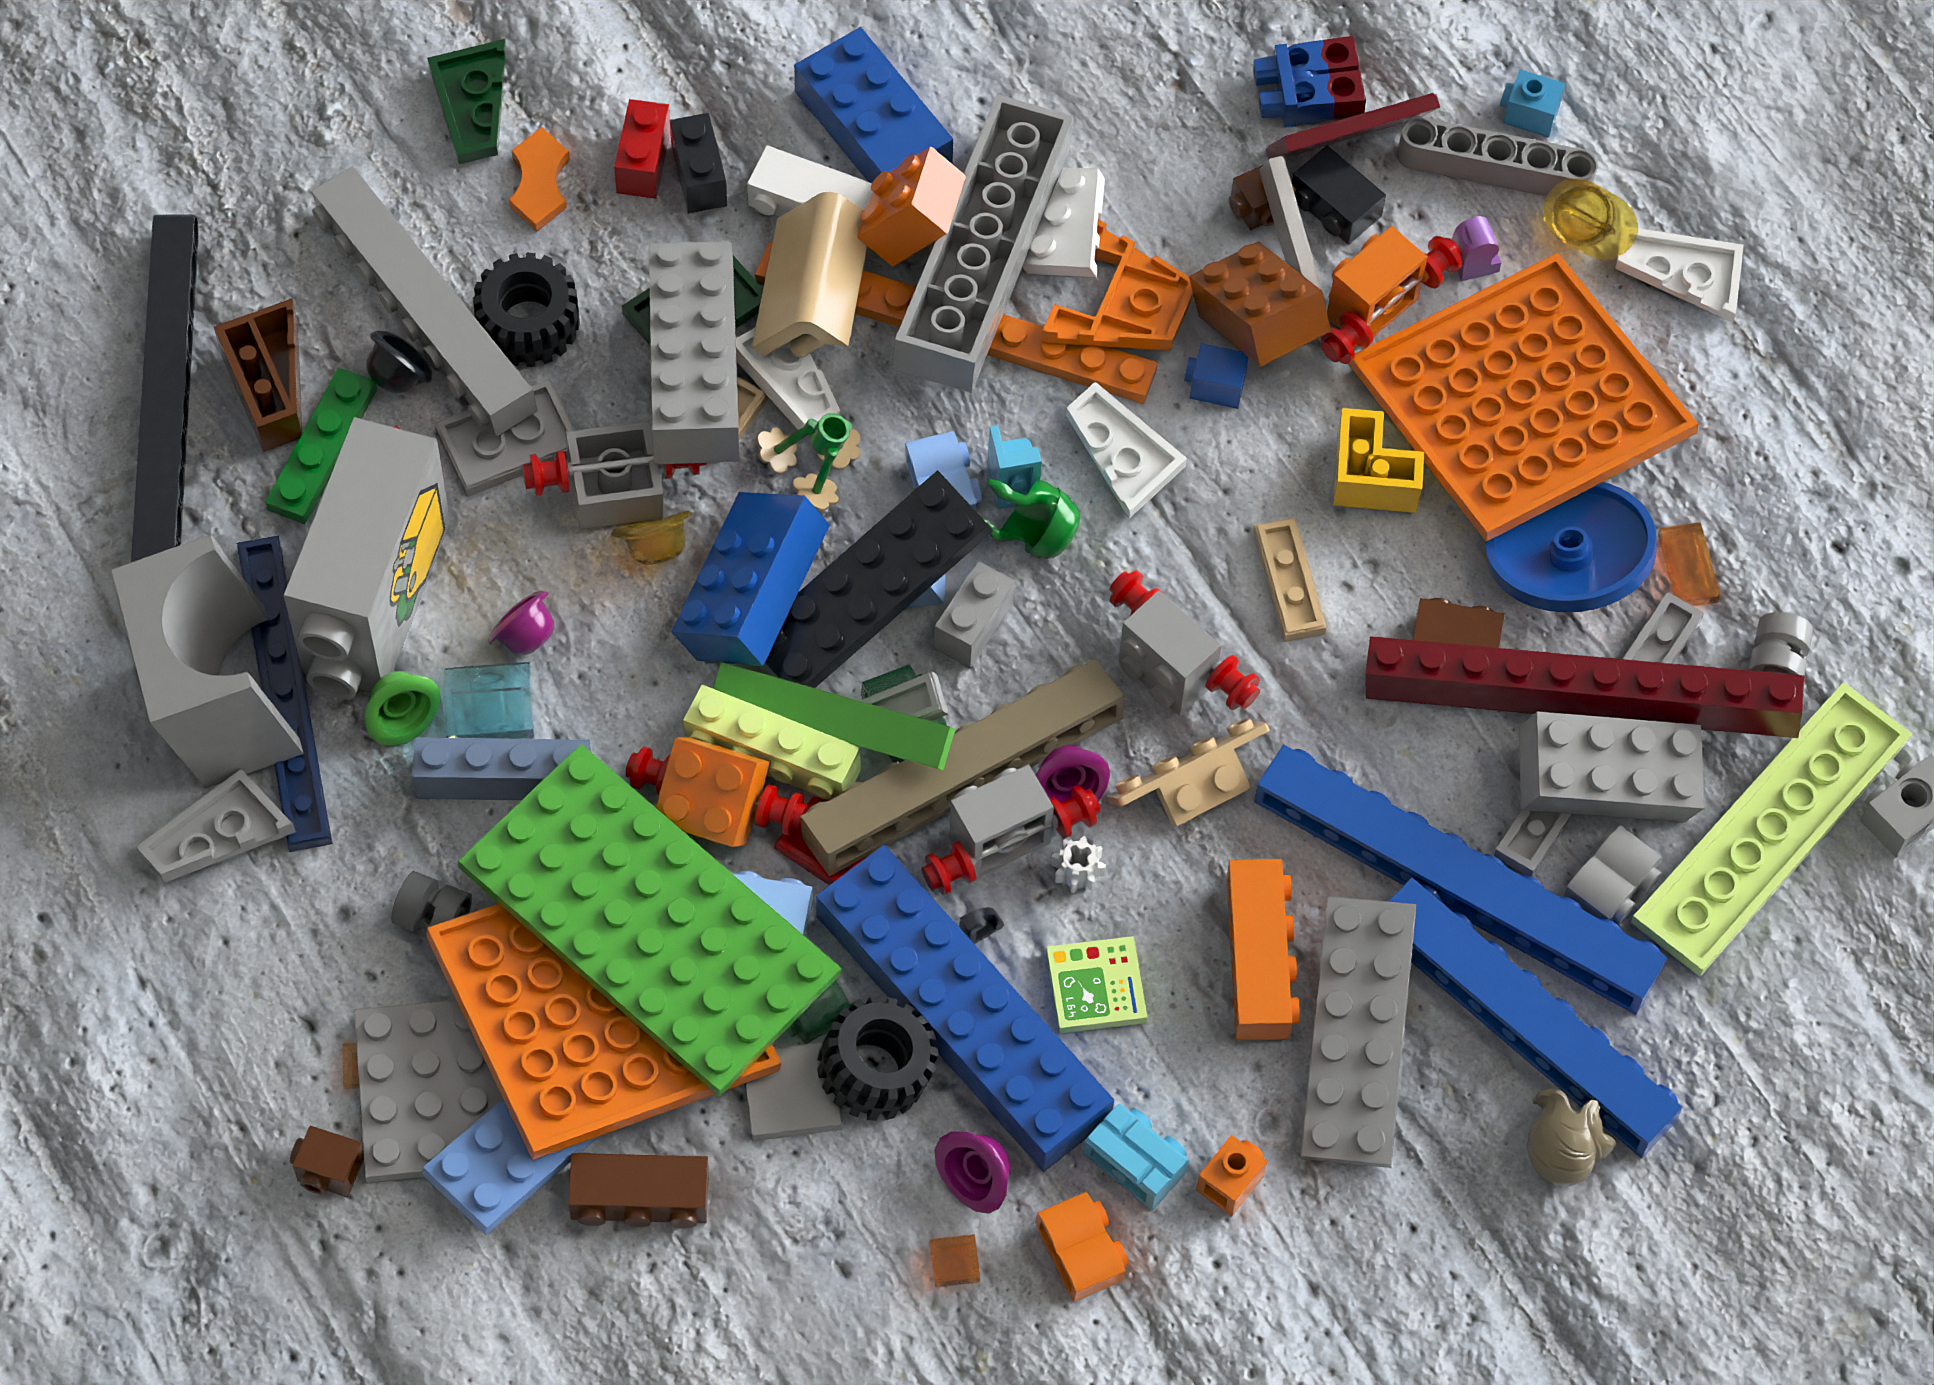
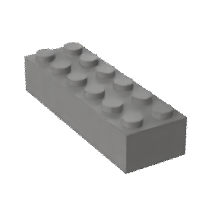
M732 241L649 243L654 464L740 462Z

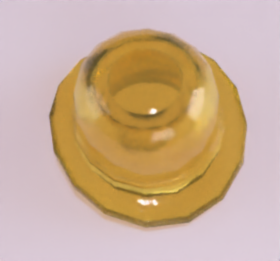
M690 510L681 511L662 519L622 525L614 528L611 536L624 538L630 554L640 564L653 565L664 563L677 558L682 553L686 541L684 519L692 516L693 512Z

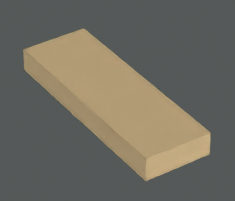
M1296 518L1254 525L1255 540L1284 642L1325 635L1327 627Z

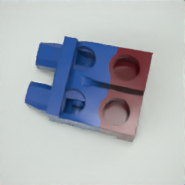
M1354 36L1297 43L1287 47V44L1275 45L1274 56L1254 59L1253 75L1256 86L1276 84L1277 90L1259 92L1258 100L1261 118L1282 117L1285 128L1294 127L1296 123L1311 124L1324 119L1348 118L1365 113L1366 97L1361 71L1359 70L1360 65Z

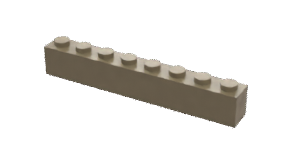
M1097 659L1084 665H1075L1067 670L1062 677L1047 685L1040 684L1030 690L1023 698L1011 704H1002L994 709L989 716L974 724L967 723L958 728L954 733L943 771L908 760H904L901 763L894 762L886 766L880 774L863 783L856 782L850 785L843 794L828 802L814 804L805 814L800 816L802 839L830 877L871 855L884 844L887 846L950 812L951 800L963 789L970 786H977L979 788L990 783L1000 772L1009 768H1016L1018 770L1028 764L1032 768L1043 762L1044 758L1054 749L1061 746L1075 745L1123 719L1124 694Z

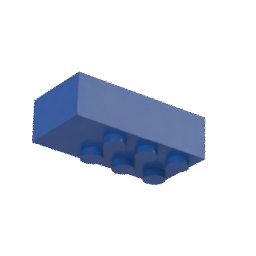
M862 27L855 29L794 64L795 93L868 182L873 183L880 173L892 171L900 166L907 156L911 154L917 155L930 146L953 165L952 136Z
M738 492L671 633L697 661L763 666L828 531L829 523L805 495Z

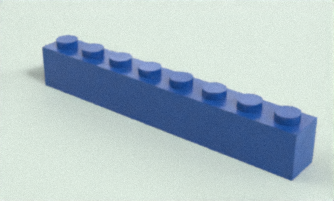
M1411 878L1388 901L1416 904L1411 963L1580 1107L1589 1100L1598 1101L1602 1126L1642 1159L1676 1123L1683 1106L1678 1103L1677 1096L1668 1087L1654 1083L1644 1074L1642 1066L1635 1059L1628 1055L1622 1056L1615 1050L1601 1030L1593 1026L1588 1027L1576 1017V1013L1569 1003L1561 998L1555 999L1542 988L1540 980L1532 972L1526 969L1521 970L1511 962L1506 951L1494 941L1488 942L1475 931L1474 925L1466 916L1458 912L1454 913L1442 903L1439 894L1433 888L1425 884L1420 885L1415 879Z

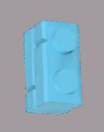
M1117 1104L1104 1121L1087 1137L1083 1154L1148 1208L1154 1210L1167 1196L1168 1192L1185 1176L1189 1159L1185 1157L1187 1152L1173 1137L1166 1136L1163 1139L1151 1129V1121L1143 1112L1136 1108H1132L1129 1111L1123 1105Z

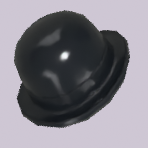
M378 330L370 334V338L375 344L367 357L366 370L370 378L378 386L388 392L397 394L406 392L420 379L426 383L431 382L432 371L422 354L409 342L388 331Z

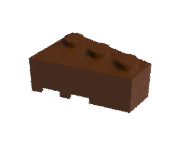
M293 298L214 326L220 354L262 451L265 452L299 439L302 435L299 337Z

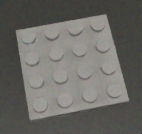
M457 1000L354 1009L366 1182L375 1183L425 1178L422 1175L423 1167L498 1104L503 1097Z

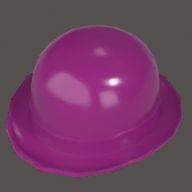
M536 591L515 604L496 624L488 637V644L491 645L497 639L509 650L520 655L531 654L541 647L554 631V619L542 601L548 595V592Z
M1068 745L1051 751L1044 758L1041 767L1035 775L1048 798L1053 796L1060 802L1071 798V788L1080 785L1084 791L1090 789L1099 802L1108 787L1110 770L1108 763L1100 754L1084 750L1075 745Z
M952 1131L940 1137L934 1149L935 1164L942 1181L950 1192L962 1204L975 1212L990 1214L998 1210L1007 1196L1008 1178L1011 1175V1163L1004 1147L997 1140L987 1135H975L970 1132Z

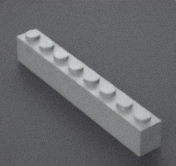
M353 166L311 191L316 205L312 209V213L320 227L324 231L329 228L336 235L334 241L340 252L346 258L352 255L358 263L356 264V269L363 281L368 286L373 283L379 289L378 296L386 310L390 314L395 311L402 318L400 324L411 341L414 342L418 339L425 347L422 350L429 364L435 370L441 367L447 375L445 380L450 390L458 399L462 396L465 397L470 404L468 405V410L480 427L487 425L497 437L538 411L533 389Z

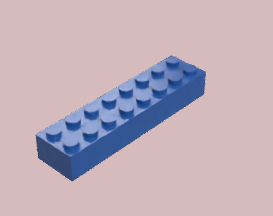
M885 844L816 895V917L887 997L897 999L896 1005L902 1008L907 1003L915 1008L912 1014L916 1018L922 1015L928 1021L925 1030H933L936 1037L932 1047L938 1048V1054L1043 1172L1087 1139L1113 1110L1114 1098Z

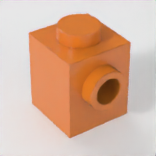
M1230 1135L1199 1174L1196 1191L1230 1216H1233L1264 1177L1268 1161L1263 1158L1262 1151L1248 1140L1239 1141Z

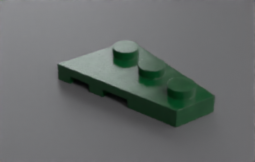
M505 39L427 58L428 67L458 164L498 155L506 59Z

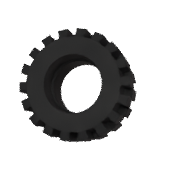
M527 252L526 257L518 258V253L509 255V260L503 262L501 258L493 262L494 269L489 270L486 268L481 274L482 282H476L474 287L473 306L476 320L513 366H518L519 362H526L527 367H536L535 361L543 360L544 364L553 361L552 355L555 353L561 357L567 352L566 344L573 345L576 339V330H579L580 326L577 289H575V282L572 276L566 274V268L561 263L553 266L552 258L544 255L542 259H537L536 253ZM522 302H537L547 307L539 315L530 318H518L507 313L511 307Z
M879 996L869 997L866 1004L861 999L854 1001L849 1009L844 1008L838 1014L822 1043L817 1058L820 1061L817 1068L818 1077L826 1078L822 1088L826 1095L834 1093L836 1097L833 1103L841 1108L845 1104L851 1108L849 1114L858 1118L861 1112L867 1114V1120L877 1121L880 1114H883L885 1120L895 1118L898 1111L904 1114L911 1109L914 1102L918 1101L934 1074L936 1068L934 1063L938 1058V1048L932 1047L936 1041L933 1030H925L928 1021L922 1015L916 1018L912 1014L915 1008L907 1003L904 1008L896 1005L897 999L890 997L887 998L885 1003H881ZM874 1045L886 1050L897 1063L898 1071L887 1073L870 1068L862 1061L856 1047Z

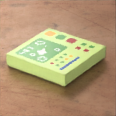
M1134 936L1047 947L1046 955L1059 1034L1147 1023L1148 1017Z

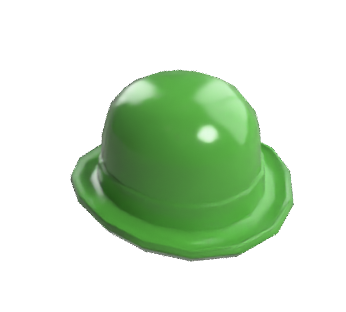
M404 671L391 672L382 676L370 691L369 702L366 706L364 720L368 734L376 743L388 747L407 744L415 739V737H419L430 725L437 712L441 698L439 687L430 678L412 675Z

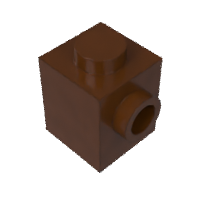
M1262 166L1234 177L1231 196H1229V205L1233 214L1238 219L1242 218L1250 231L1262 225L1270 226L1274 224L1259 172ZM1292 185L1293 191H1294V194H1295V193H1296V189H1295L1294 186Z
M311 1125L304 1139L299 1137L296 1140L290 1155V1163L293 1164L297 1181L300 1182L304 1189L319 1195H324L326 1191L347 1198L364 1161V1152L360 1141Z

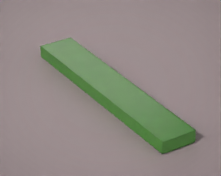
M724 662L720 663L713 689L855 746L942 771L944 770L956 730L950 726Z

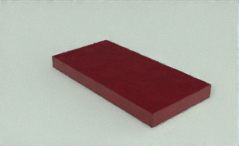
M1430 93L1284 136L1267 146L1268 159L1279 156L1287 158L1326 145L1403 124L1409 119L1423 117L1439 109V100L1437 94Z

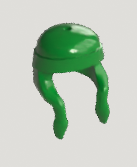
M988 479V485L999 498L1019 505L1008 517L1001 529L983 518L993 530L990 534L993 539L1001 542L1011 540L1022 541L1025 543V551L1027 553L1045 559L1055 558L1068 547L1078 530L1080 512L1066 493L1046 481L1036 480L1027 495H1023L1013 491L1001 481Z

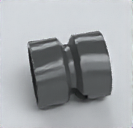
M412 871L399 889L393 905L391 921L395 925L416 933L424 929L426 935L428 927L469 914L472 905V894L451 885L439 888L438 880Z

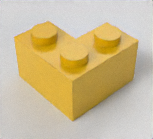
M1342 408L1337 432L1333 506L1417 513L1422 492L1424 452L1382 448L1383 411Z

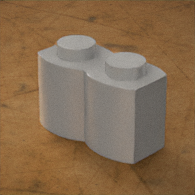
M1620 825L1574 876L1566 888L1564 897L1575 900L1584 911L1598 919L1606 918L1621 924L1635 906L1631 899L1640 890L1648 893L1660 878L1662 873L1657 869L1662 856Z

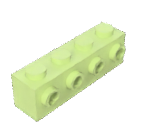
M701 685L683 719L685 737L695 738L770 761L767 772L768 776L779 782L788 783L808 791L822 799L831 800L843 794L846 788L855 783L861 771L860 747L705 685Z

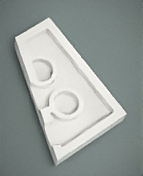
M1063 168L1022 266L1027 274L1097 277V264L1094 258L1095 250L1099 249L1100 236L1097 233L1098 218L1102 216L1105 181L1098 168Z
M1622 226L1619 234L1615 269L1733 322L1736 315L1744 245Z
M755 328L736 338V362L798 430L804 427L809 419L819 421L823 415L828 413L839 415L840 409L823 372L817 369L811 354L803 358L796 357L791 351L790 342L763 356L752 348Z
M1096 382L1067 407L1066 417L1129 519L1186 467L1187 458Z

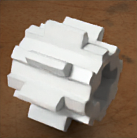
M1085 836L1080 838V841L1075 842L1072 839L1069 841L1064 839L1060 854H1052L1051 865L1058 868L1055 873V882L1062 885L1067 884L1073 894L1080 888L1094 890L1097 876L1105 875L1106 864L1099 862L1102 857L1103 848L1101 846L1096 847L1095 844L1091 846L1087 843Z

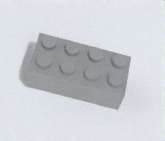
M1536 712L1519 726L1521 810L1686 822L1705 809L1701 725Z

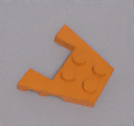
M1098 219L1097 233L1100 236L1099 249L1095 250L1094 259L1118 267L1095 317L1054 304L1042 330L1041 341L1057 344L1171 351L1194 297L1189 276L1156 255L1151 259L1134 248V241L1124 235L1118 238L1106 230V223Z

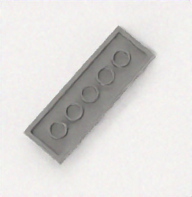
M1327 896L1301 1151L1302 1160L1392 1168L1416 904Z

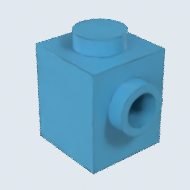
M1519 69L1515 83L1507 82L1501 98L1500 106L1506 107L1503 123L1549 137L1561 105L1566 83Z

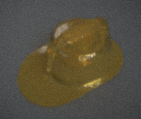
M1576 178L1567 179L1557 184L1548 193L1543 206L1544 220L1549 231L1559 240L1590 257L1600 260L1615 259L1625 254L1635 242L1638 233V221L1632 207L1622 198L1591 181Z

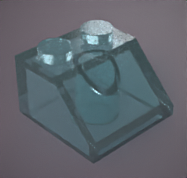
M530 662L444 668L442 699L446 738H534Z

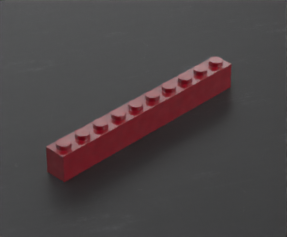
M1370 636L1365 672L1366 699L1527 714L1548 712L1701 725V730L1787 738L1799 737L1805 675Z

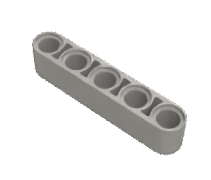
M1415 117L1404 123L1397 150V157L1400 163L1412 170L1567 201H1581L1590 195L1598 169L1595 156L1583 149L1423 117ZM1412 142H1418V143H1421V144H1423V145H1417V144H1414V143H1412ZM1452 150H1458V151H1461L1462 153H1457V152H1454V151H1452ZM1492 158H1498V159H1501L1502 161H1497V160H1494V159H1492ZM1532 166H1538V167H1540V168H1542V169H1537V168H1534V167H1532ZM1572 174H1578V175H1580V176H1582V177H1577V176H1574V175H1572Z

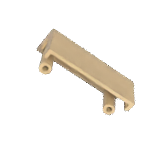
M834 192L819 193L777 219L752 348L763 356L790 342L792 353L798 358H803L826 344L849 346L867 245L857 238L863 221L861 219L863 210L844 196Z

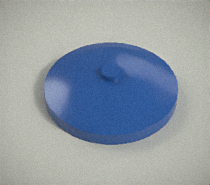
M1602 482L1487 542L1485 541L1487 564L1496 583L1514 599L1528 606L1553 612L1589 611L1605 607L1625 598L1647 578L1653 568L1657 554L1656 528L1649 511L1632 494L1606 482Z

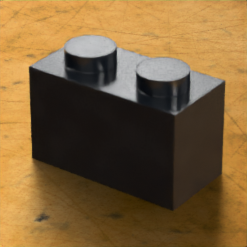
M709 112L669 120L671 148L687 213L728 206L726 177Z
M1328 145L1293 173L1292 185L1296 189L1295 198L1298 207L1303 211H1309L1322 222L1323 227L1332 236L1340 237L1348 245L1382 217L1386 194Z

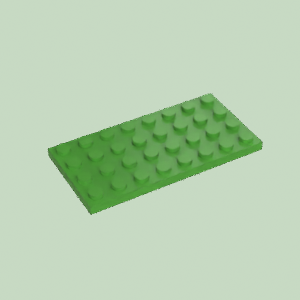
M580 744L458 860V868L718 1097L841 975L842 968L583 744Z

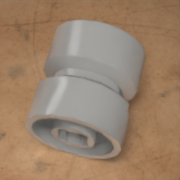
M1772 612L1761 616L1754 640L1756 647L1752 651L1748 670L1805 675L1807 665L1805 656L1810 651L1814 632L1812 625L1806 619L1786 612Z

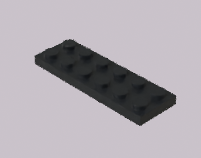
M937 470L798 592L765 663L780 679L816 688L987 538L993 530Z

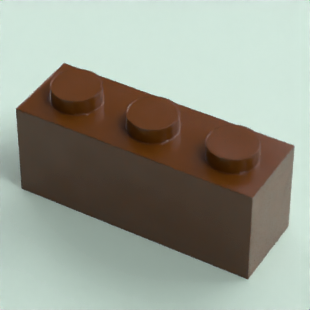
M571 1153L568 1200L571 1220H578L580 1224L587 1226H600L605 1224V1221H624V1224L631 1227H646L651 1222H669L671 1226L676 1228H692L697 1223H707L708 1156Z

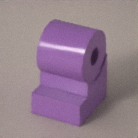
M1478 216L1460 223L1452 237V240L1459 246L1462 252V267L1457 271L1460 280L1465 281L1500 272L1499 246L1488 219Z

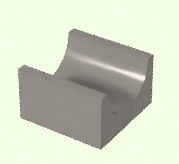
M212 535L112 569L149 721L205 788L224 782L240 769L245 774L276 764V762L285 761L304 754L299 737L248 672L218 676L227 652L237 639L252 627L268 619L263 603Z

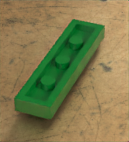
M339 367L337 368L265 501L267 511L304 525L306 524L330 479L353 418L362 419L377 391V384L372 379Z

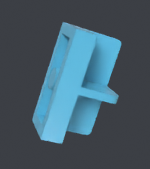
M998 425L989 426L987 466L990 479L1001 481L1013 491L1027 495L1034 482L1041 478L1042 460L1039 448H1032L1031 442L1026 438L1002 442ZM994 493L998 509L1019 506L999 498Z

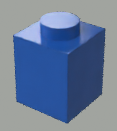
M1201 343L1197 358L1189 357L1184 381L1191 383L1189 399L1238 409L1249 357L1241 351Z

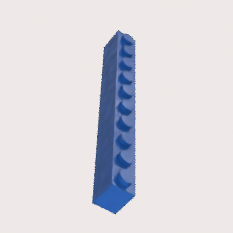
M1283 744L1257 784L1254 803L1403 886L1411 878L1415 879L1420 885L1430 886L1439 894L1442 903L1452 912L1463 914L1478 928L1634 1015H1637L1663 970L1667 956L1661 954L1660 950L1651 942L1634 939L1622 932L1621 928L1609 919L1596 918L1584 911L1575 900L1569 897H1559L1544 889V886L1537 879L1528 875L1521 876L1506 868L1499 858L1477 852L1468 847L1461 837L1453 833L1439 831L1430 826L1423 816L1415 812H1405L1394 806L1380 792L1365 790L1353 783V780L1344 772L1339 770L1331 771L1320 765L1304 750H1293Z

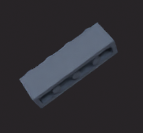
M415 737L412 779L416 798L522 800L580 744H583L591 751L590 740Z

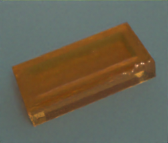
M1701 522L1661 527L1658 532V538L1673 595L1692 606L1718 603L1721 595Z

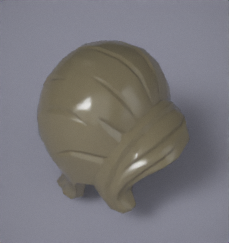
M1550 1088L1542 1090L1532 1100L1533 1104H1537L1542 1108V1111L1528 1134L1526 1147L1531 1164L1540 1177L1549 1183L1557 1186L1579 1184L1587 1179L1595 1163L1604 1160L1613 1151L1616 1142L1610 1135L1603 1133L1598 1101L1589 1100L1580 1110L1574 1111L1570 1107L1564 1092Z

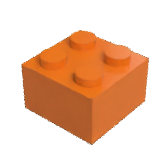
M931 146L917 155L911 154L907 156L900 166L890 172L884 171L880 173L871 185V191L873 192L868 205L861 214L863 221L857 238L892 267L948 233L966 176Z

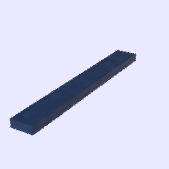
M279 535L238 542L237 548L242 577L263 603L268 619L251 628L261 690L299 737L304 753L274 764L282 813L293 823L296 831L286 836L289 852L331 845L333 843L304 676L284 599V593L288 584Z

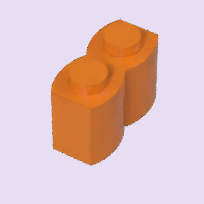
M1086 1191L1037 1212L1035 1224L1073 1302L1123 1281L1126 1272L1124 1267L1129 1265L1128 1257L1120 1241L1116 1240L1113 1242L1106 1232L1105 1227L1109 1226V1219L1099 1200L1093 1202Z

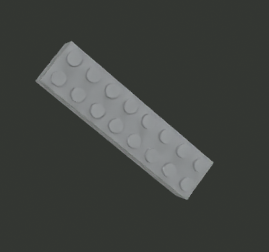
M999 94L996 95L965 169L964 175L966 178L948 233L935 241L896 335L892 369L972 393L1070 149L1074 116Z

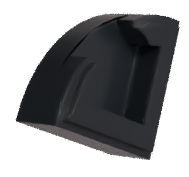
M990 907L974 910L960 917L959 928L974 944L997 932L1004 926V922L995 909Z

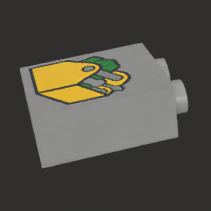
M356 417L352 420L284 593L303 674L307 675L308 683L323 694L339 699L354 698L358 689L370 692L382 676L393 672L450 523L436 438Z

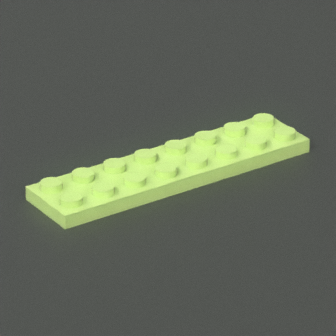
M1843 682L1800 729L1799 737L1791 739L1633 915L1631 923L1700 977L1907 744L1912 733Z

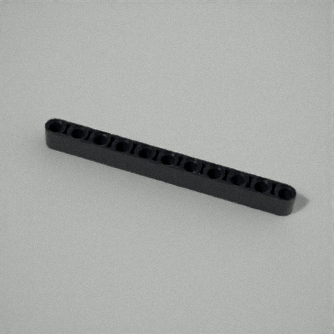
M196 214L153 216L131 563L181 545L199 228Z

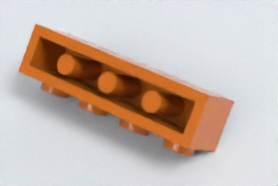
M1282 859L1229 860L1226 883L1235 1040H1289L1292 1024H1299L1300 1018L1299 998L1291 997L1290 983H1296L1297 981L1296 956H1288L1287 943L1294 941L1293 915H1286L1285 901H1291L1292 897L1291 875H1283Z

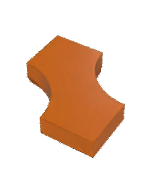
M540 127L511 150L512 158L521 170L522 178L518 189L509 198V207L536 232L567 208L566 199L558 190L557 179L560 171L569 162V151L543 127Z

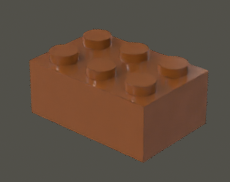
M1259 241L1254 244L1245 245L1238 252L1220 261L1209 263L1202 270L1189 276L1198 316L1260 367L1331 332L1322 290Z

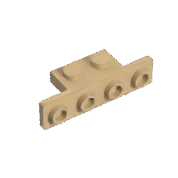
M1250 718L1239 720L1227 727L1229 734L1217 740H1214V737H1207L1190 746L1191 753L1180 759H1177L1175 755L1167 757L1152 766L1154 772L1142 778L1137 774L1119 781L1115 784L1117 791L1107 795V800L1110 805L1124 806L1156 790L1171 825L1179 826L1251 789L1234 749L1269 732L1270 729L1266 722H1252Z

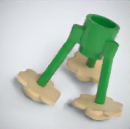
M828 413L823 415L819 421L809 419L804 427L790 436L783 435V432L777 427L772 428L769 432H760L756 437V444L761 449L758 452V457L761 462L768 463L772 472L782 474L787 470V467L791 468L797 463V458L794 455L797 450L796 443L808 435L811 436L812 447L817 452L819 460L823 461L818 475L810 473L807 474L806 478H795L792 488L798 493L797 495H805L814 507L822 512L827 510L829 505H836L839 500L835 494L837 490L836 484L826 479L832 466L837 470L845 469L848 467L850 460L854 461L860 457L861 452L859 447H857L860 442V434L855 429H852V424L842 416Z

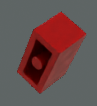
M629 99L614 165L616 193L657 199L670 138L669 104Z

